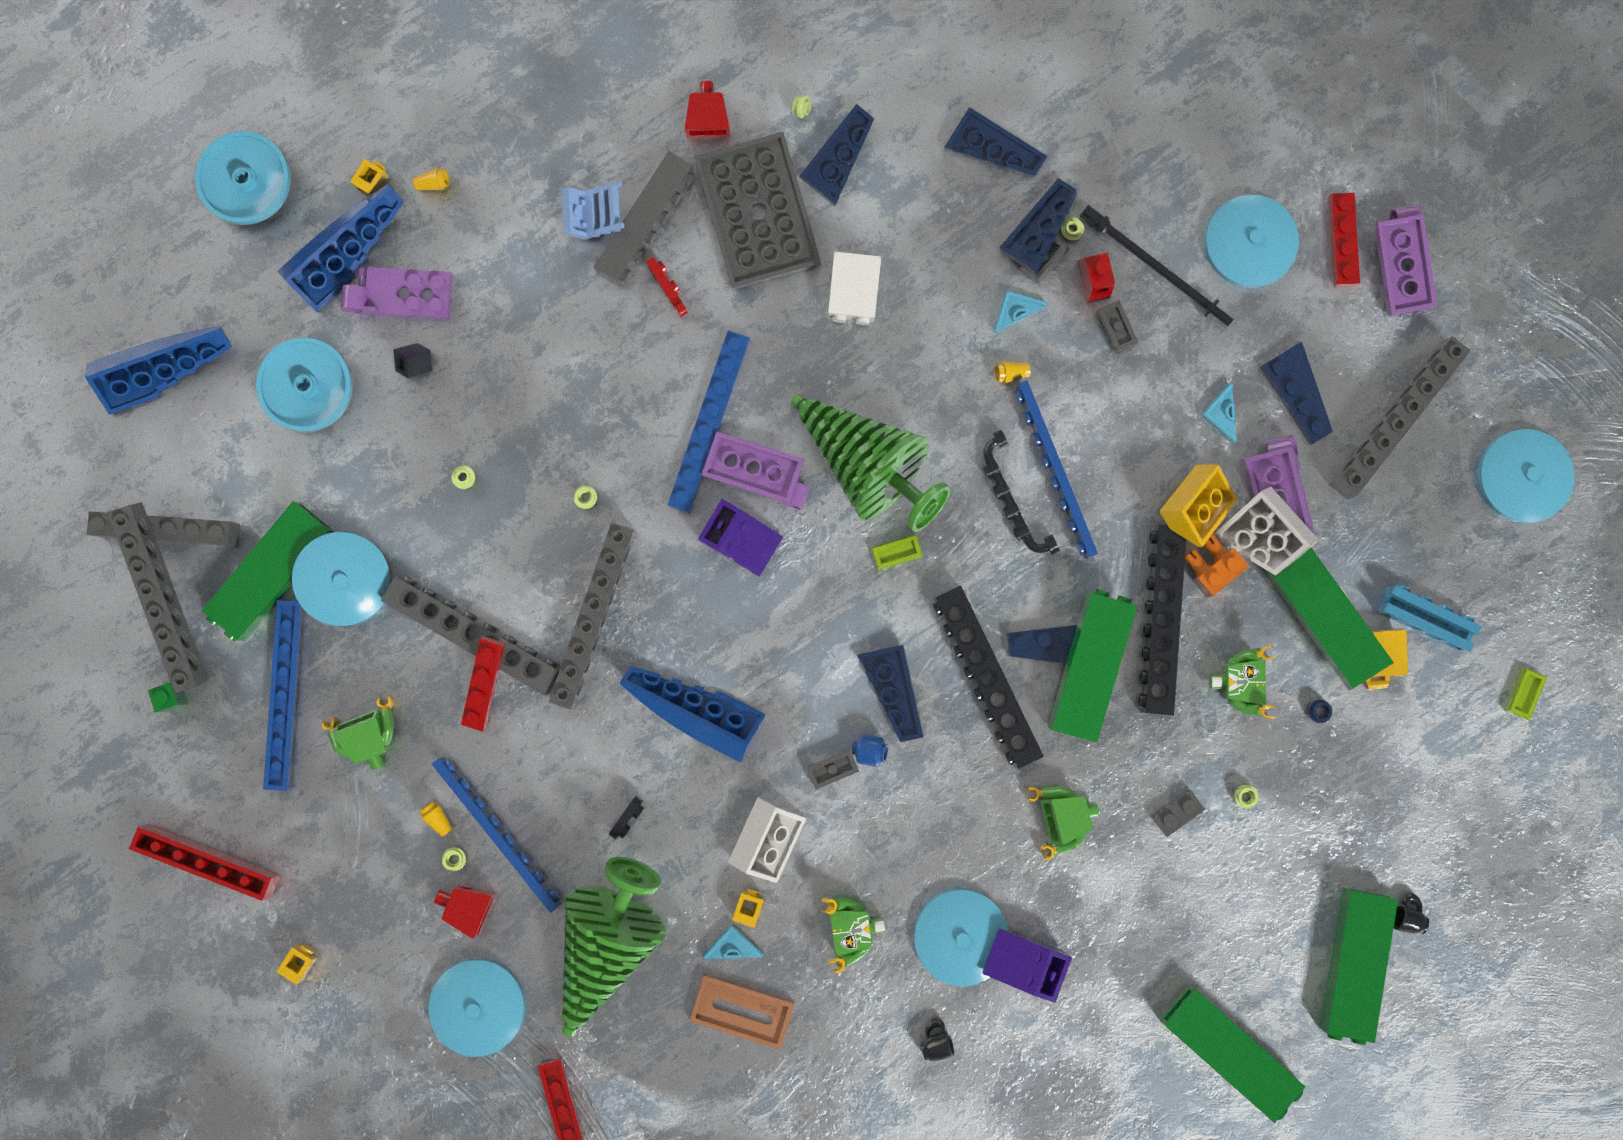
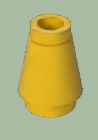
M436 167L413 177V185L416 191L445 190V187L450 185L449 175L445 168L440 169Z
M1001 361L999 364H995L994 367L996 382L1006 384L1029 377L1030 365L1028 363Z
M435 801L430 802L419 811L422 816L420 819L441 837L452 829L441 805Z

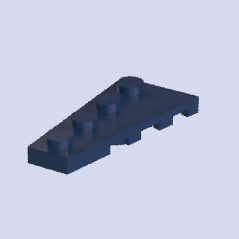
M858 104L854 106L799 176L800 179L834 207L875 119Z
M970 107L944 149L1031 177L1036 176L1047 158V155Z
M1058 178L999 247L1000 251L1037 275L1077 196V189Z
M1302 341L1260 367L1310 445L1333 432Z
M1077 625L1006 633L1009 657L1066 664Z
M904 645L858 654L857 656L866 670V674L887 713L899 741L904 742L923 738L924 733Z

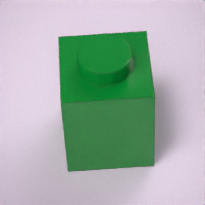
M171 682L148 690L154 713L167 712L188 705L185 692L174 693Z

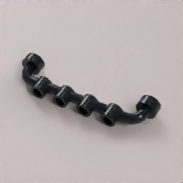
M1001 429L992 433L994 438L988 441L984 447L983 456L986 465L982 467L987 478L993 477L996 483L993 490L998 500L1003 498L1007 505L1003 508V511L1008 521L1013 519L1017 528L1013 529L1019 542L1023 540L1028 549L1035 553L1049 551L1053 555L1059 552L1060 549L1052 534L1043 538L1045 542L1043 544H1037L1033 540L1030 530L992 454L997 446L1000 450L1008 447V441Z

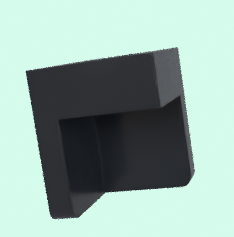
M415 343L393 349L395 371L406 378L432 371L431 350L421 344Z

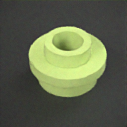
M807 95L796 96L792 105V113L802 119L811 110V101H809Z
M1071 217L1062 223L1060 231L1066 240L1076 241L1083 235L1084 225L1079 219ZM1069 226H1075L1077 231L1071 232Z
M459 466L453 471L451 478L456 487L468 489L474 484L476 477L470 467ZM462 473L467 475L465 481H460L459 479Z
M581 486L574 493V502L582 509L592 508L597 502V493L590 486ZM587 493L590 495V499L584 502L582 496Z
M1241 785L1234 793L1236 804L1242 808H1252L1258 802V792L1253 786ZM1245 792L1249 794V799L1246 801L1242 799V795Z
M458 847L447 849L442 856L443 866L449 871L462 869L466 863L465 852ZM452 855L458 856L459 860L457 863L451 861Z

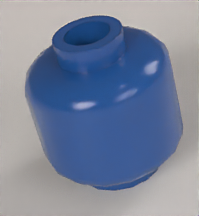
M863 734L858 741H854L852 754L856 755V761L859 764L878 767L882 762L885 763L887 759L888 744H885L882 737Z

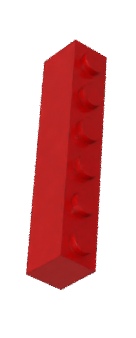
M151 824L137 827L129 850L261 901L273 896L281 876L278 873Z

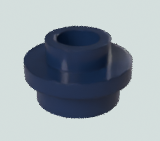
M1315 700L1308 707V715L1316 723H1325L1332 716V707L1325 700ZM1318 707H1321L1323 710V713L1320 716L1316 714V709Z

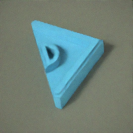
M1006 290L994 332L997 333L1046 307L1047 301Z
M1230 382L1203 411L1201 416L1229 441L1234 443L1237 440L1235 430L1236 416L1235 403L1233 402V384Z
M732 923L702 955V958L704 960L716 958H762L764 953Z

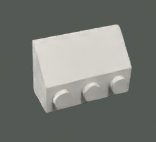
M757 797L728 863L746 874L777 883L806 818L780 805Z

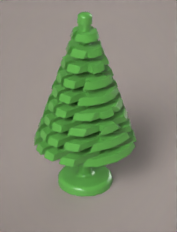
M797 394L792 398L791 405L800 410L798 416L803 423L807 424L806 428L813 435L816 446L821 445L819 447L823 458L826 457L827 465L834 472L838 483H841L842 490L848 495L849 502L855 508L861 520L865 518V521L877 517L886 511L901 494L914 504L907 521V525L912 531L918 532L922 530L939 514L950 496L951 488L946 483H937L923 494L910 483L915 479L921 469L919 466L924 463L927 457L926 453L929 451V444H927L929 440L927 437L913 434L907 430L900 431L899 428L894 426H885L887 424L874 422L872 418L861 417L857 413L847 412V410L842 408L836 409L830 404H821L816 399L806 401V398L801 394Z
M613 857L606 862L604 867L605 875L611 883L619 888L618 892L603 887H581L575 889V893L569 892L566 896L563 976L565 980L562 1003L564 1005L562 1017L565 1023L562 1027V1033L567 1037H573L578 1027L584 1026L589 1017L597 1011L598 1006H602L607 1001V998L625 982L626 978L635 971L634 969L652 953L666 936L664 935L666 929L665 925H662L663 921L658 915L651 914L653 912L652 909L644 903L630 901L633 894L650 895L656 893L661 885V878L657 872L638 860L627 857Z

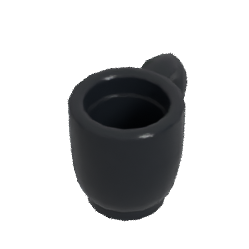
M1407 893L1402 898V905H1399L1396 910L1394 929L1410 935H1424L1429 928V919L1422 913V903L1416 894ZM1408 902L1415 904L1417 910L1407 907Z
M939 1018L931 1019L925 1028L926 1039L921 1041L924 1059L926 1061H941L953 1058L955 1056L954 1046L949 1032L945 1031L944 1022ZM938 1027L942 1031L941 1033L929 1036L934 1028Z

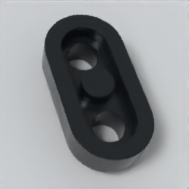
M637 796L633 798L609 832V836L615 840L618 837L622 839L631 828L628 825L633 817L637 819L645 808L642 806V799Z

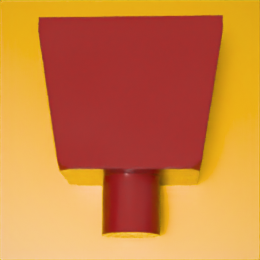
M701 81L700 93H691L689 95L685 122L687 137L730 136L723 93L714 92L712 81Z
M1108 253L1078 260L1087 304L1110 299L1115 287V280Z
M457 885L451 894L439 890L435 896L434 903L445 907L441 918L443 921L468 937L475 939L480 934L496 893Z

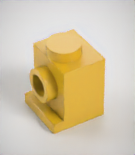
M364 159L350 183L357 190L369 196L382 188L389 176L382 164L375 160L371 163Z
M748 888L747 892L742 890L732 921L755 928L764 902V898L760 896V891ZM751 901L754 907L747 909L745 903Z
M305 943L302 945L297 944L291 948L276 972L297 985L306 978L307 973L318 956L313 954L315 950L310 945ZM301 958L305 963L300 964L298 959Z

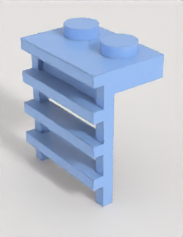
M616 181L587 191L572 187L562 188L564 235L590 240L591 237H600L601 234L608 235L612 231H621L624 228V223H620L618 188L622 187V182Z

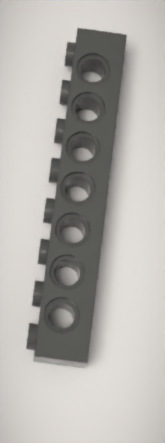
M1453 336L1442 341L1329 486L1346 499L1357 497L1471 350Z
M140 502L107 512L174 693L201 685L208 681L143 503Z
M611 522L549 703L570 710L576 708L637 533L630 528Z
M406 575L403 578L394 577L381 599L382 602L475 656L479 640L483 636L505 643L500 670L542 695L549 694L560 670L557 668L558 663L547 657L545 660L536 656L538 652L527 645L525 648L520 647L516 644L518 640L508 634H505L504 637L496 633L497 628L487 622L482 625L475 621L477 616L466 610L464 613L456 610L457 605L447 599H444V601L435 597L437 593L429 588L424 587L423 590L415 586L417 582ZM414 592L417 596V601L415 604L410 605L408 603V596ZM435 604L437 613L431 617L428 614V608L430 605ZM451 616H455L458 620L457 626L453 629L448 626V619ZM472 627H475L478 631V636L475 640H470L468 637V631ZM511 651H516L519 655V659L515 664L510 663L508 659ZM533 662L539 666V672L535 676L531 675L528 670L529 665Z

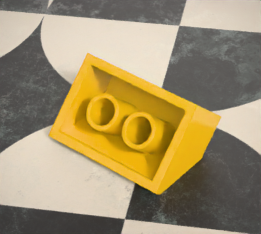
M1218 464L1195 465L1161 508L1160 513L1172 531L1196 546L1203 547L1238 499Z

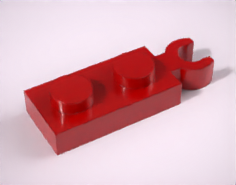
M654 257L648 259L646 264L679 317L682 318L688 312L678 296V293L681 291L674 280L669 282L665 274L668 271L662 261L657 263Z

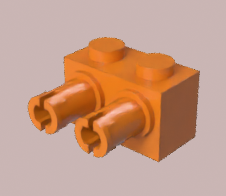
M1214 534L1204 544L1215 558L1211 564H1207L1195 548L1185 555V560L1197 573L1191 580L1206 598L1216 595L1250 567L1235 548L1225 549Z

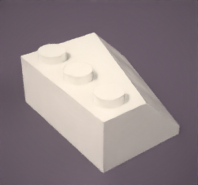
M1272 487L1258 493L1214 534L1218 541L1221 540L1226 543L1231 549L1235 548L1237 552L1239 551L1246 555L1252 562L1274 575H1277L1319 541Z

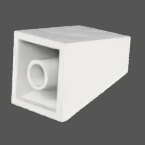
M834 252L828 318H832V321L838 323H845L846 320H853L859 325H869V322L874 323L881 256Z

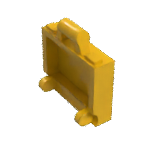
M1402 628L1372 630V633L1394 663L1373 676H1383V679L1370 680L1369 678L1364 683L1367 689L1387 688L1391 675L1403 676L1408 674L1407 633Z

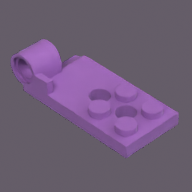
M1417 204L1393 208L1390 211V220L1376 223V238L1388 316L1437 307L1424 214H1421L1420 207ZM1403 259H1408L1411 263V268L1407 272L1401 268ZM1407 282H1411L1414 285V292L1411 295L1407 294L1404 290Z
M377 267L359 268L358 285L342 286L341 310L364 315L449 320L453 274L445 271ZM404 287L409 288V296L405 299L399 298V290ZM425 289L433 291V295L429 300L421 298V293Z
M718 431L716 432L702 472L703 477L768 497L771 500L800 510L804 507L810 489L809 486L797 482L805 459ZM730 455H736L738 458L737 464L733 467L726 465V459ZM751 462L759 463V470L755 474L748 473L747 467Z
M1293 435L1269 440L1268 453L1245 458L1254 497L1269 487H1272L1275 492H1284L1286 495L1285 503L1315 535L1299 472L1301 468L1295 438Z

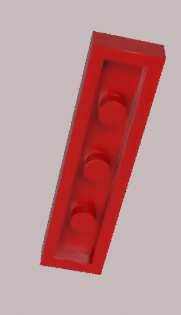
M1355 192L1331 193L1329 195L1334 287L1358 286L1360 284Z
M485 636L480 638L461 725L481 732L486 729L505 643Z
M558 1058L539 1064L537 1067L557 1140H585L563 1059Z

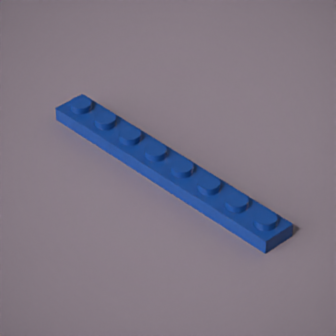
M727 331L668 502L669 507L691 513L703 478L704 466L716 432L719 431L750 337Z
M1028 380L1020 382L1016 386L1017 390L1014 391L1015 397L1019 404H1023L1025 409L1023 416L1026 424L1032 426L1034 444L1036 447L1040 446L1043 466L1045 469L1049 468L1052 475L1049 478L1054 490H1058L1060 495L1058 502L1061 510L1067 512L1069 530L1072 534H1076L1078 552L1081 556L1084 555L1085 559L1097 555V549Z
M277 600L263 783V789L290 790L303 608L298 601Z
M445 757L434 761L432 766L547 910L551 913L561 905L559 901L561 897L554 888L549 889L544 882L546 878L538 869L534 870L530 865L531 859L523 850L520 852L514 845L516 843L514 837L509 832L505 833L502 830L498 817L493 813L490 815L485 808L487 806L485 801L479 795L475 796L470 790L472 786L465 777L461 778L455 771L457 767L454 762Z

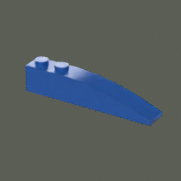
M386 184L326 227L277 272L317 312L342 289L343 285H347L352 280L355 270L360 263L364 262L367 257L366 254L372 245L377 243L380 233L385 226L389 225L404 201L389 184Z
M221 326L175 334L133 346L86 363L85 378L108 414H112L157 397L168 386L172 387L185 375L195 372L197 367L204 363H209L232 348V344Z
M630 666L621 679L620 685L636 699L680 731L741 763L766 714L724 693L716 691V694L703 691L704 687L695 685L693 688L681 684V680L674 678L666 680L661 678L660 674Z

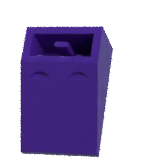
M721 499L698 537L699 542L758 577L762 574L783 539V536L724 499Z
M999 928L982 974L1033 996L1056 1003L1072 957L1062 949Z

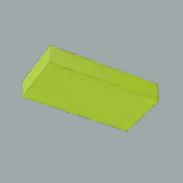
M916 534L871 548L878 570L923 557Z
M1522 668L1505 711L1522 719L1530 720L1547 677L1528 668Z

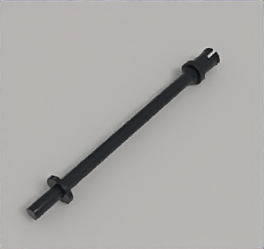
M1089 204L1083 210L1079 217L1095 227L1097 233L1105 232L1206 309L1205 317L1211 313L1226 326H1229L1234 320L1216 306L1220 300L1216 299L1211 302L1114 228L1107 215L1104 217Z

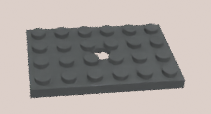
M784 132L694 156L732 290L821 265ZM755 203H760L767 209L766 216L761 220H755L749 215V210Z

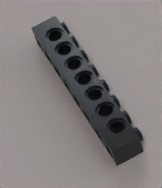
M1159 524L1154 526V530L1150 531L1149 542L1153 545L1152 553L1148 555V567H1151V574L1146 580L1149 600L1145 601L1144 612L1148 614L1147 623H1144L1143 637H1146V645L1142 647L1141 651L1144 670L1140 671L1139 677L1143 688L1142 694L1138 696V708H1141V713L1174 716L1186 539L1172 531L1168 525ZM1164 543L1171 547V554L1169 556L1162 553L1161 548ZM1162 567H1166L1169 570L1170 575L1168 579L1161 577L1160 569ZM1161 590L1166 591L1168 594V600L1165 603L1161 602L1158 598ZM1160 613L1166 617V624L1164 626H1160L1156 620ZM1157 637H1162L1165 641V646L1161 650L1155 646ZM1157 660L1163 664V670L1160 673H1156L1153 669V665ZM1155 684H1159L1162 689L1158 697L1152 694V687Z
M960 585L935 597L936 603L932 604L937 616L942 615L946 623L943 625L947 637H952L956 644L953 646L958 659L963 658L966 664L963 670L968 680L973 679L977 687L973 690L978 701H983L987 708L984 710L989 723L994 722L997 731L994 734L999 744L1004 743L1008 751L1004 754L1009 765H1014L1015 768L1020 769L1043 758L1044 755L962 586ZM953 607L961 611V618L958 621L952 620L949 616V611ZM964 628L970 630L972 634L968 642L962 641L959 636L960 631ZM973 650H978L982 654V659L979 663H973L970 660V653ZM984 671H988L992 675V681L987 685L983 684L980 680V675ZM995 692L1000 693L1002 696V703L998 706H994L990 700ZM1005 714H1010L1013 719L1009 727H1004L1001 724V718ZM1020 735L1023 739V744L1020 748L1015 749L1011 744L1012 738Z

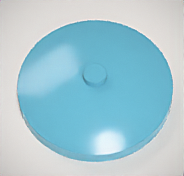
M235 131L218 137L202 152L196 165L195 185L201 201L214 215L232 224L250 225L266 220L280 209L290 190L291 172L285 155L271 140L258 133Z
M1243 195L1223 204L1211 217L1204 237L1206 256L1215 272L1229 283L1246 288L1262 287L1279 279L1293 264L1299 246L1297 226L1290 213L1275 200L1261 195Z
M295 338L277 345L266 355L257 373L256 391L260 405L274 422L293 431L313 432L330 426L342 416L351 400L353 380L346 360L333 347L317 339Z
M1522 429L1498 437L1486 448L1479 462L1477 478L1480 492L1485 502L1494 512L1514 522L1530 523L1547 519L1564 507L1573 491L1575 473L1572 460L1559 441L1549 434L1538 430Z
M344 531L327 533L311 541L298 555L292 572L294 594L301 607L316 620L334 626L354 625L375 614L384 603L381 599L390 586L391 580L388 562L377 545L359 534Z
M968 889L945 891L932 898L921 910L914 929L915 949L922 965L936 979L954 986L975 985L990 978L982 974L998 929L1009 931L1008 924L998 906L985 895Z
M474 958L459 962L442 974L432 989L428 1008L430 1023L438 1039L446 1047L458 1054L479 1057L495 1053L505 1047L515 1037L522 1025L525 1015V996L522 986L507 967L496 961Z

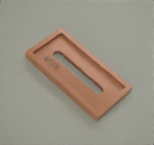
M704 974L689 1022L781 1050L795 1002ZM719 999L770 1015L773 1021L770 1024H765L745 1016L727 1012L726 1010L714 1007L713 1001Z

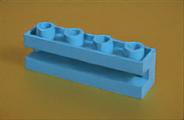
M1402 584L1386 588L1376 610L1377 613L1459 652H1471L1474 643L1470 641L1473 635L1479 634L1482 627L1474 623V618L1464 614L1459 616L1453 613V608L1443 604L1438 606L1432 603L1430 597L1422 594L1417 596L1410 592L1411 589Z

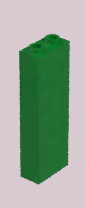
M292 501L202 609V612L207 615L206 620L216 627H222L225 630L224 634L232 641H246L275 607L277 600H280L292 586L293 567L301 551L317 537L335 531L301 503Z
M1312 548L1308 549L1277 575L1269 571L1266 572L1268 578L1348 691L1394 663Z
M1095 589L1094 593L1087 591L1048 723V727L1053 731L1096 743L1099 739L1138 607L1131 603V598L1118 595L1117 599L1108 597L1109 592Z
M1343 888L1320 1025V1029L1328 1034V1038L1342 1041L1343 1037L1350 1038L1351 1042L1360 1045H1366V1042L1375 1043L1398 899L1349 888Z
M1192 985L1185 990L1160 1019L1172 1033L1274 1124L1277 1120L1284 1118L1288 1111L1287 1108L1293 1102L1298 1101L1303 1095V1090L1306 1086Z

